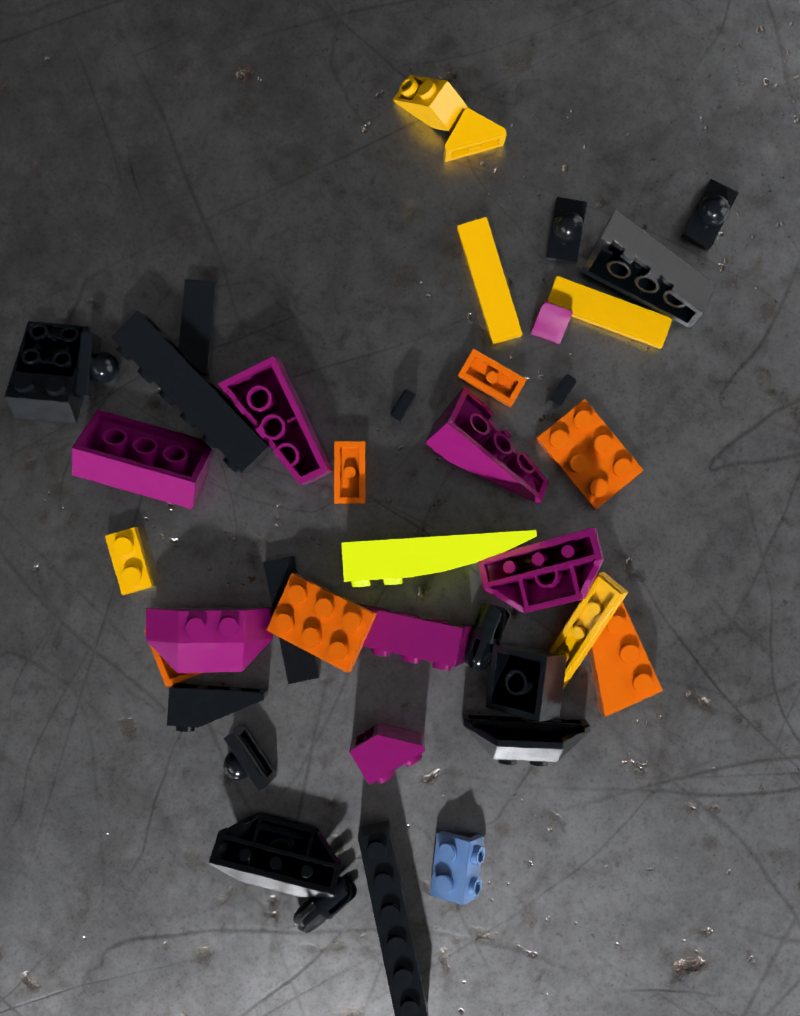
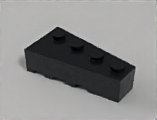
M616 209L595 242L581 270L582 273L690 329L704 314L716 284Z

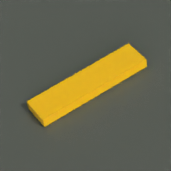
M487 217L457 225L456 229L492 345L521 337L523 335Z
M556 276L547 299L549 303L571 310L573 312L571 317L658 349L663 347L673 320L660 313Z
M605 572L598 573L586 599L580 601L549 649L551 652L567 655L563 688H565L628 594L625 588Z

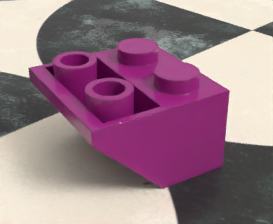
M377 723L352 738L349 752L369 785L376 781L382 784L395 775L394 770L403 764L409 767L421 760L423 757L421 753L425 752L424 737L419 732Z

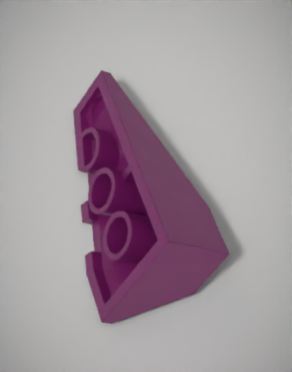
M463 387L434 423L425 443L448 462L537 504L542 502L549 481L526 453L516 450L509 440L512 435L508 430L501 431L491 419L494 415L491 409L466 387Z

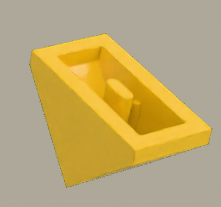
M466 107L444 146L443 157L445 162L504 146L507 135L505 128Z

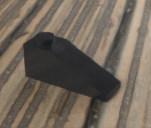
M176 683L169 687L167 726H176V731L180 732L195 731V727L199 728L264 700L268 695V689Z

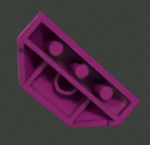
M593 527L509 550L479 561L478 565L485 591L495 595L523 613H530L586 599L604 561L597 528Z
M273 607L146 608V641L177 673L243 672L273 639V634L267 631L273 616Z

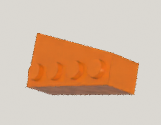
M622 601L588 652L592 670L591 676L597 697V708L604 717L663 691Z

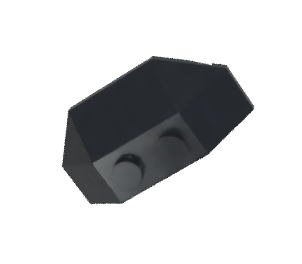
M462 714L463 726L493 759H498V763L505 765H515L517 760L530 761L529 764L534 766H548V762H558L590 732V724L583 719L559 718L538 722L518 716Z
M256 813L228 828L226 827L218 831L209 860V865L241 882L298 897H334L342 865L318 828L261 813Z

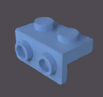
M443 830L437 832L431 896L460 905H465L477 898L482 888L480 869L485 858L483 836L476 835L469 838Z

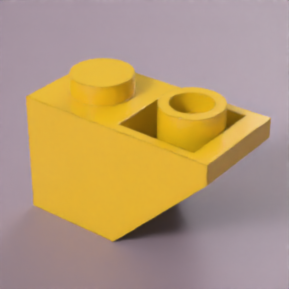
M409 75L401 83L399 91L393 98L397 105L429 127L451 132L465 108L468 107L447 80Z

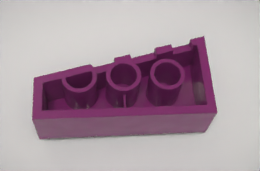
M272 356L218 383L220 388L227 393L238 410L245 415L256 432L267 442L274 451V454L300 485L310 484L334 472L282 360Z
M357 603L377 613L363 644L364 647L372 648V654L390 657V653L402 655V661L420 664L421 659L433 662V668L451 671V666L456 667L465 663V652L471 638L470 633L473 625L462 624V626L456 627L451 626L447 620L437 618H425L423 620L416 614L398 611L391 613L386 608Z

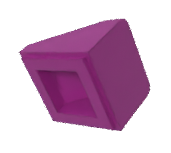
M543 301L531 335L560 344L573 312Z

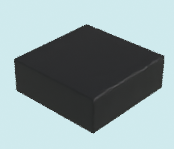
M566 374L546 404L553 409H558L562 406L577 383L576 379Z
M408 389L403 391L390 413L391 420L401 424L416 399V394Z

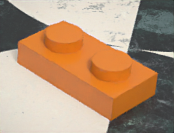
M475 349L471 351L457 376L510 408L527 381L526 378Z
M334 441V504H366V441Z

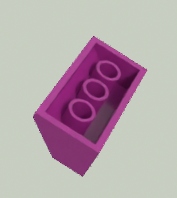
M96 410L72 446V476L193 509L203 490L214 450L203 439Z

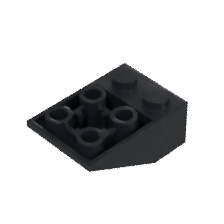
M28 321L4 396L15 418L77 424L84 399L75 393L80 336L82 332H90L89 326Z

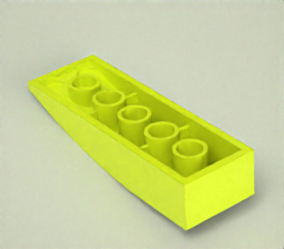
M537 530L342 542L344 582L351 581L352 587L371 586V580L383 579L384 585L403 584V578L444 572L506 552L537 537Z

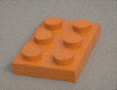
M583 399L536 438L538 443L594 510L598 509L644 471L586 399Z
M291 573L267 627V631L348 673L354 667L377 613L297 573Z

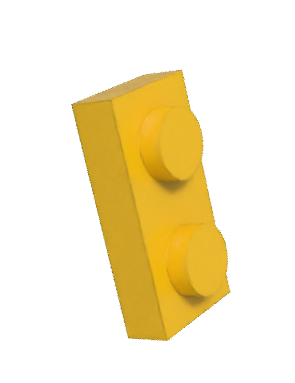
M138 527L106 535L105 539L121 594L126 595L155 586Z

